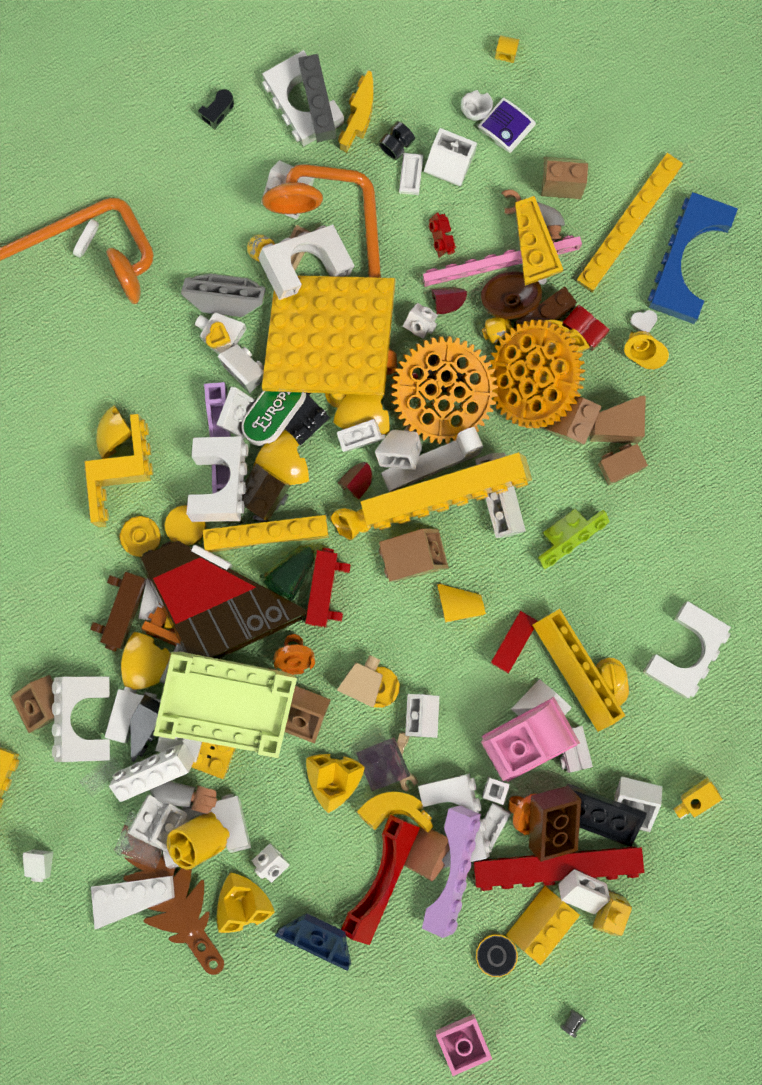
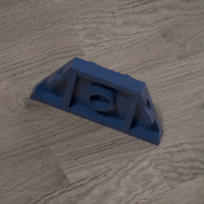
M307 913L278 928L275 934L276 937L346 971L349 970L351 959L345 931Z

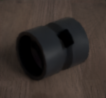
M396 121L389 129V134L386 133L378 141V145L386 155L397 160L404 153V147L408 148L413 143L415 136L406 125Z

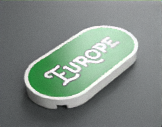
M263 391L242 421V432L246 439L258 446L274 442L303 404L306 393Z

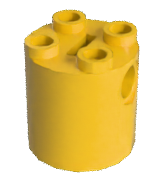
M213 812L201 814L168 834L167 849L169 855L179 867L185 870L193 869L222 852L226 847L230 833L227 828L223 827Z

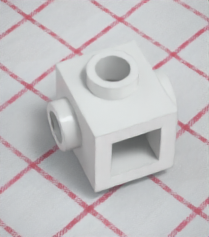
M417 303L409 312L403 327L411 331L415 336L424 339L428 333L432 334L437 326L435 320L438 315L430 308Z
M271 844L252 860L256 866L254 870L261 879L267 878L271 883L290 866L284 856Z

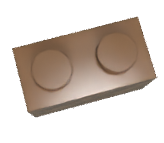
M631 443L619 448L620 452L614 455L612 452H609L601 457L602 460L598 465L608 486L648 466L638 444L633 446Z

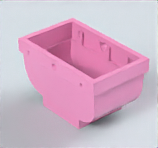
M554 697L484 734L481 741L502 781L506 780L507 782L580 744Z

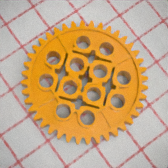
M524 321L523 325L517 324V328H510L511 333L505 332L506 339H499L501 346L495 345L497 353H491L494 360H489V362L493 366L488 369L495 370L490 376L497 377V380L492 382V384L498 386V388L492 390V392L498 394V396L493 398V401L498 403L496 409H501L500 414L506 415V420H512L513 424L526 428L547 427V425H554V421H561L560 416L566 417V411H572L570 404H577L574 397L581 396L577 390L583 389L579 382L585 380L584 377L580 376L581 373L585 372V369L580 368V366L585 361L579 360L583 353L576 352L580 346L573 345L576 339L570 338L571 333L565 332V328L549 321Z
M439 336L438 342L432 337L431 344L427 340H423V347L417 343L416 351L410 348L411 356L404 354L403 356L406 361L398 362L402 368H395L399 375L392 376L397 383L391 384V387L395 388L396 391L390 393L396 397L392 403L398 404L394 411L401 412L398 415V419L405 418L402 424L404 426L409 425L408 431L410 432L416 429L415 432L418 433V436L422 433V440L429 436V442L433 443L436 438L438 444H441L443 439L446 444L450 442V438L455 441L458 433L471 427H475L476 431L479 432L477 425L485 426L482 419H490L486 413L494 411L490 408V405H495L496 402L491 399L498 396V394L492 392V390L498 388L497 385L492 384V382L497 380V377L490 376L495 370L488 369L491 362H483L487 356H479L480 349L473 351L475 346L473 344L467 347L466 340L460 344V339L455 338L452 342L450 336L447 337L446 342L443 336ZM435 354L438 361L435 365L431 366L428 363V358L430 355ZM460 357H464L466 360L463 368L457 366V360ZM415 368H420L422 371V375L418 379H414L412 376ZM429 370H431V371H435V370H436V372L434 373V376H435L434 379H432V378H428V379H427V377H428V375H429V374H428V371H429ZM448 370L450 372L449 380L442 381V372ZM456 372H458V373H460V374H463V373H464V375L462 376V378L464 379L463 381H464L465 383H463V382H461V381H459V380L456 381V379L458 378L457 375H456V374H457ZM473 373H477L479 376L475 384H472L469 379ZM432 383L435 390L432 394L428 395L425 392V388L428 384ZM442 386L448 387L446 389V391L448 392L446 395L441 393ZM458 386H461L463 388V394L459 397H456L454 395V389ZM418 397V406L415 408L410 407V399ZM424 398L433 400L431 402L433 409L424 407L426 405ZM445 399L448 404L446 409L439 410L438 403ZM455 401L461 402L459 405L461 409L459 411L457 409L453 410L455 407L453 403ZM470 402H474L476 408L473 412L469 413L467 405ZM425 413H431L432 415L429 423H423L422 421ZM455 415H459V424L453 426L451 424V418Z

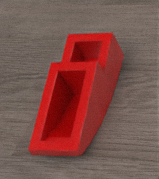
M520 610L490 664L509 674L534 630L533 624L538 622V620Z

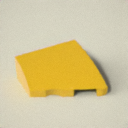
M443 584L437 585L445 623L486 615L483 599L480 594Z

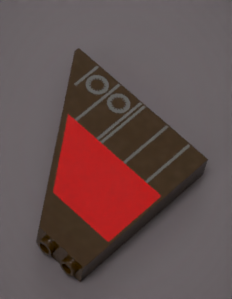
M178 540L173 543L172 541L166 542L155 551L148 550L140 557V564L185 653L220 659L306 618L307 612L304 608L228 568L226 570L192 552L191 547Z

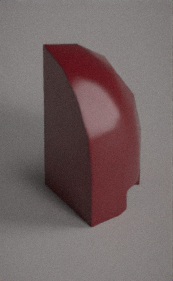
M454 287L432 289L433 300L435 299L436 314H446L458 310L466 300L467 291Z
M367 462L356 464L344 474L337 484L344 490L347 488L353 494V497L360 499L371 484V467Z

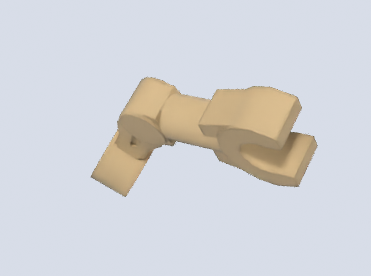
M402 732L399 734L397 750L393 755L391 765L400 775L399 780L402 789L407 791L409 790L406 784L407 780H411L414 786L418 784V780L412 773L407 772L402 765L401 760L403 759L404 748L410 737L405 736V733Z

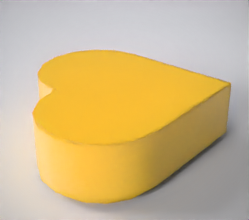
M221 322L213 323L210 327V333L206 336V343L212 349L231 343L228 332Z

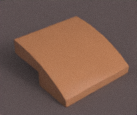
M421 828L404 866L433 881L445 866L442 859L450 850L448 838L432 829L427 833Z

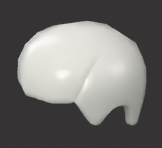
M478 90L465 94L461 100L462 113L473 121L483 120L493 108L491 96L488 93L480 94Z

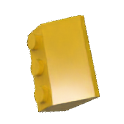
M544 886L510 928L506 936L541 966L579 918L580 914L567 903L561 901V898L548 887Z

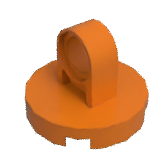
M296 634L288 635L285 638L284 647L277 650L273 656L274 667L292 675L303 674L304 669L310 668L311 670L315 665L314 652L311 648L304 646L302 638ZM294 641L299 645H288V643Z
M530 794L525 798L512 796L509 800L508 810L514 814V828L524 835H529L531 795L535 794Z

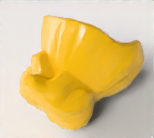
M347 508L338 509L331 516V521L336 526L339 535L348 540L355 538L359 532L365 533L371 528V526L366 524L363 509L357 512Z

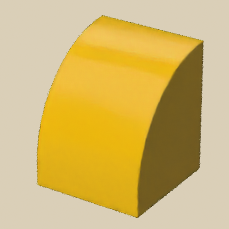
M500 35L495 59L514 63L520 39Z

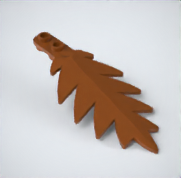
M128 834L133 850L123 853L122 856L132 865L143 871L124 876L123 879L126 882L174 875L175 868L169 869L166 867L164 854L159 859V848ZM181 868L173 878L175 898L147 908L165 913L145 918L144 923L160 930L178 933L170 936L169 941L187 943L208 974H219L224 968V959L204 931L209 920V911H206L199 919L204 899V880L201 879L186 898L192 869L185 870ZM203 943L206 948L200 950L198 949V944ZM216 961L218 965L212 968L209 963Z

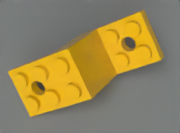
M139 414L130 415L133 456L85 461L90 520L98 528L106 527V521H109L108 510L104 507V501H107L106 490L102 487L151 481L150 475H153V466L148 460V455H151V446L146 440V435H149L148 423H145V420Z

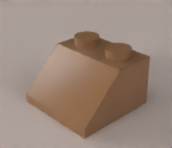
M50 675L30 682L11 696L28 733L54 721L52 705L54 703L52 684L54 681Z
M295 686L285 732L315 744L331 699Z

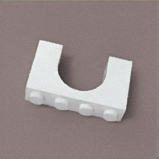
M304 50L262 73L264 79L262 85L267 93L271 92L273 104L276 109H281L283 112L281 116L287 126L291 125L294 139L296 142L300 141L303 147L316 140L310 112H302L292 107L288 101V96L292 88L302 82L298 58L307 56ZM332 100L329 104L336 129L344 124V116L336 102Z
M334 225L320 226L313 232L308 233L306 231L299 234L298 237L292 239L285 238L275 245L267 244L262 248L258 257L279 300L297 294L302 285L291 264V256L298 252H309L317 256L324 264L329 276L345 277L350 275L354 268V264Z
M241 436L193 438L192 458L196 465H224L230 469V479L227 485L217 493L188 495L187 515L192 522L241 520V513H244L242 494L246 492V485L243 482L244 475L247 474L245 456H248V445L245 444Z
M687 601L682 605L674 621L698 636L702 646L699 660L689 668H680L656 654L652 656L643 671L645 675L685 699L695 696L699 689L698 682L701 678L704 679L710 670L708 665L711 660L714 662L720 653L718 648L721 643H726L731 634L728 632L731 628L730 626Z
M55 677L52 684V692L54 694V703L52 705V713L54 715L52 756L54 757V762L110 760V739H83L73 731L70 722L72 709L80 700L85 698H109V677Z
M125 687L124 690L118 689L105 738L128 743L131 734L130 719L143 696L146 694L159 702L161 700L156 699V694L149 692L141 695L136 693L137 690H132L129 687Z
M470 773L418 786L423 807L442 802H453L477 813L481 811L480 800L475 797L474 793L476 783L474 778L470 777ZM481 818L479 820L480 828L475 838L476 846L472 852L470 862L487 859L490 856L489 852L492 851L490 841L486 840L484 834L486 824L484 819ZM450 850L442 859V862L445 864L443 868L451 866Z
M234 794L223 796L222 800L216 801L215 807L210 812L215 814L223 827L227 828L230 833L226 844L228 851L233 853L251 848L240 798L238 796L234 797ZM193 805L181 808L182 811L187 813L183 824L206 813L191 810ZM163 850L166 867L169 869L179 867L173 861L169 852Z

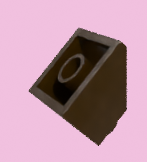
M256 463L245 480L246 492L242 494L244 507L260 518L269 520L291 485Z

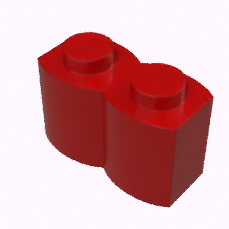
M579 304L562 323V326L569 330H577L586 340L590 347L588 349L591 351L609 333V329Z

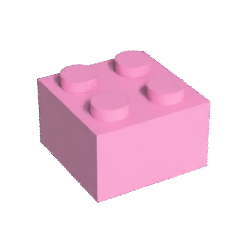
M474 1014L435 1030L452 1076L492 1060L491 1053Z

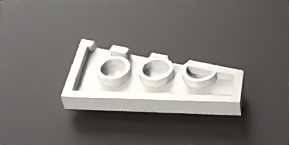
M173 876L91 887L94 928H102L175 898Z

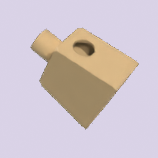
M369 655L364 666L355 663L337 691L374 708L383 677L382 674L375 672L380 660Z

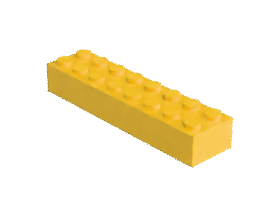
M518 452L360 502L367 526L384 530L390 528L392 523L398 522L403 524L410 522L411 517L418 516V518L429 516L431 511L443 512L449 510L450 505L463 506L468 504L470 499L482 500L488 498L490 493H505L509 487H525L529 481H532V476L526 456Z

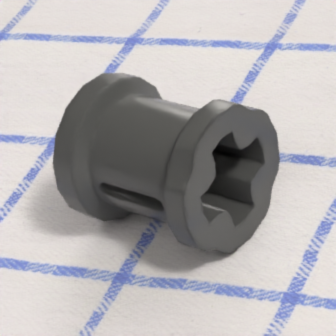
M571 1009L570 1016L560 1028L576 1038V1033L581 1025L587 1022V1019Z

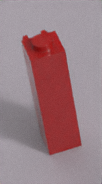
M322 548V551L317 550L306 625L327 628L328 620L342 622L343 613L329 610L335 572L350 573L351 564L337 562L338 554L334 553V549Z

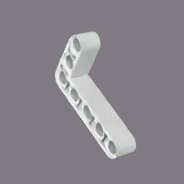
M471 427L458 433L455 441L420 455L415 470L389 468L381 474L389 492H393L476 457L481 453L483 444L475 427Z

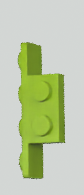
M574 509L546 529L543 534L552 544V547L538 557L541 566L544 569L553 566L560 558L571 553L575 547L582 542H586L590 536L604 529L610 522L607 513L601 510L587 521Z

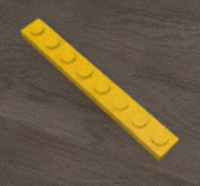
M666 153L577 278L576 282L593 293L684 163Z

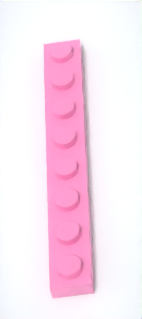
M567 236L558 242L552 240L558 255L580 250L582 245L580 236ZM508 250L504 252V255L500 256L492 254L479 261L471 259L462 265L450 264L445 269L438 270L434 268L427 270L423 274L424 287L522 264L521 251Z

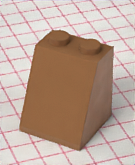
M544 157L541 196L581 199L587 184L588 163L584 159Z
M574 397L577 404H570L572 411H566V417L560 416L561 421H554V425L540 428L571 443L585 444L602 406L583 397Z
M639 396L599 412L589 434L590 442L638 444L645 437L646 396Z
M420 529L379 542V552L384 559V572L389 582L401 581L449 568L439 529Z

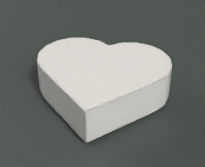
M651 310L644 313H634L630 319L631 326L638 331L650 332L657 321V314Z

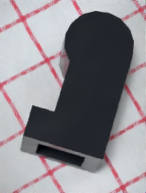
M227 89L219 90L216 94V99L208 108L202 105L198 110L199 118L215 130L234 107L232 93Z

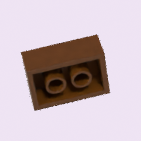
M569 786L531 795L529 848L540 862L578 851L581 799Z

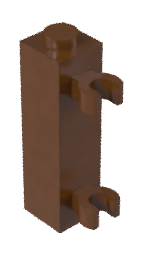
M125 572L123 579L109 575L107 583L120 587L106 626L93 622L90 628L92 631L103 634L100 642L106 644V649L115 652L117 648L124 649L147 579Z

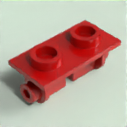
M437 212L429 219V230L432 232L434 248L437 251L438 258H440L446 252L448 255L454 254L456 246L453 235L446 236L445 234L451 232L448 217L445 214L439 215V212Z

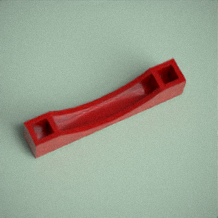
M389 816L382 832L383 852L377 876L364 898L348 912L341 930L345 931L348 938L367 945L371 944L420 827L396 816Z

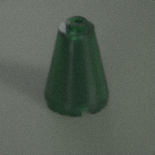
M299 545L263 571L260 578H265L263 583L272 592L280 596L284 595L287 597V600L292 602L315 560L314 551L307 545L304 547Z

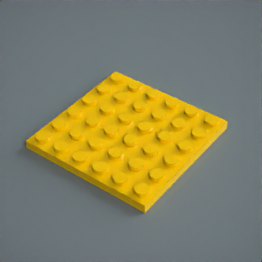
M298 276L302 285L297 294L279 300L274 290L262 382L263 391L384 395L396 284L395 278Z

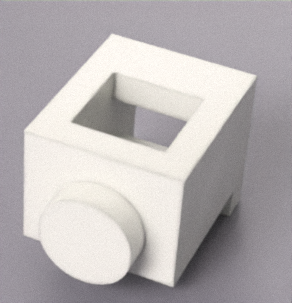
M488 777L482 798L503 805L510 784Z

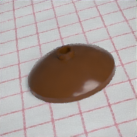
M506 272L497 275L486 283L481 293L484 309L491 315L503 319H515L529 314L539 305L542 298L540 283L536 281L525 286L523 272Z

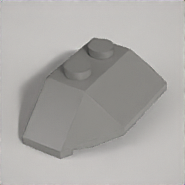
M204 274L193 278H185L181 294L201 312L212 314L216 312L221 315L243 317L262 305L265 287L259 286L249 278Z

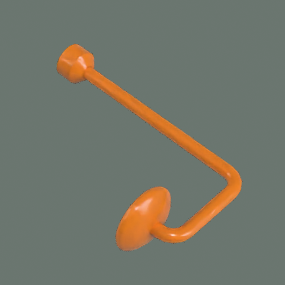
M308 164L296 165L288 172L286 183L277 185L264 194L262 204L269 211L279 214H300L318 208L323 202V195L318 189L305 183H298L300 177L358 184L363 191L369 277L381 278L375 191L372 182L366 175L355 170ZM390 348L386 375L396 373L395 368H398L397 354Z
M119 198L104 199L0 247L1 261L107 211L117 210L120 212L142 256L137 263L131 265L127 257L117 249L108 248L106 253L128 300L132 304H137L140 300L141 288L137 276L149 269L153 263L154 254L131 207Z

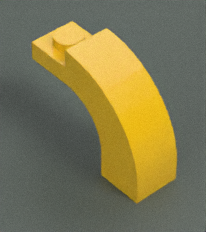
M403 792L379 794L368 800L357 811L359 817L373 830H376L390 815L397 814L410 817L427 833L433 828L431 816L422 810V802L414 796Z

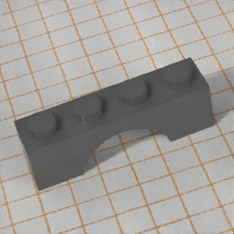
M318 54L299 57V68L309 104L316 141L318 143L336 139V129Z

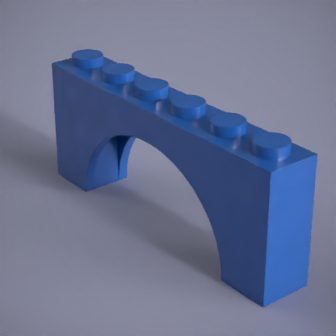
M692 192L689 198L685 197L681 207L684 213L677 218L674 226L678 228L677 232L670 237L668 246H671L669 253L665 252L661 264H664V267L656 275L654 282L657 283L655 290L651 289L648 301H651L650 309L695 324L700 315L704 300L695 296L684 282L681 272V260L684 249L691 240L700 234L710 231L728 233L738 208Z

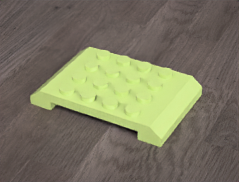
M171 652L153 734L154 736L175 739V737L255 751L258 755L278 758L297 677L287 672L185 652Z

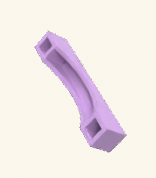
M225 382L204 384L210 437H231L230 432L217 425L228 396ZM212 465V492L214 494L222 490L229 482L230 469L224 465Z
M462 806L448 809L444 830L451 853L450 874L440 897L426 909L422 929L442 938L454 934L457 929V917L462 908L461 899L467 886L466 877L471 868V855L476 846V833L480 828L479 820L481 814Z

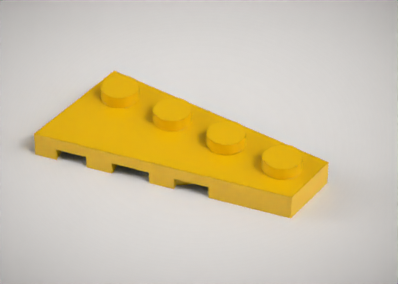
M535 196L515 202L525 286L563 272L564 269Z

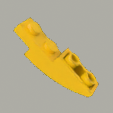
M369 70L365 76H361L357 92H353L350 97L349 104L352 113L347 121L348 127L346 131L342 130L338 138L340 150L346 153L356 136L361 139L364 138L371 120L374 93L372 72Z

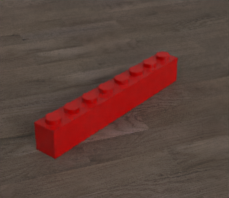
M640 846L576 851L542 862L535 855L473 861L475 886L480 888V891L493 890V886H501V889L514 888L515 884H522V887L535 886L534 883L543 882V885H555V881L563 880L573 870H577L595 879L597 877H606V880L618 879V875H626L627 878H637L639 874L645 873L643 852Z

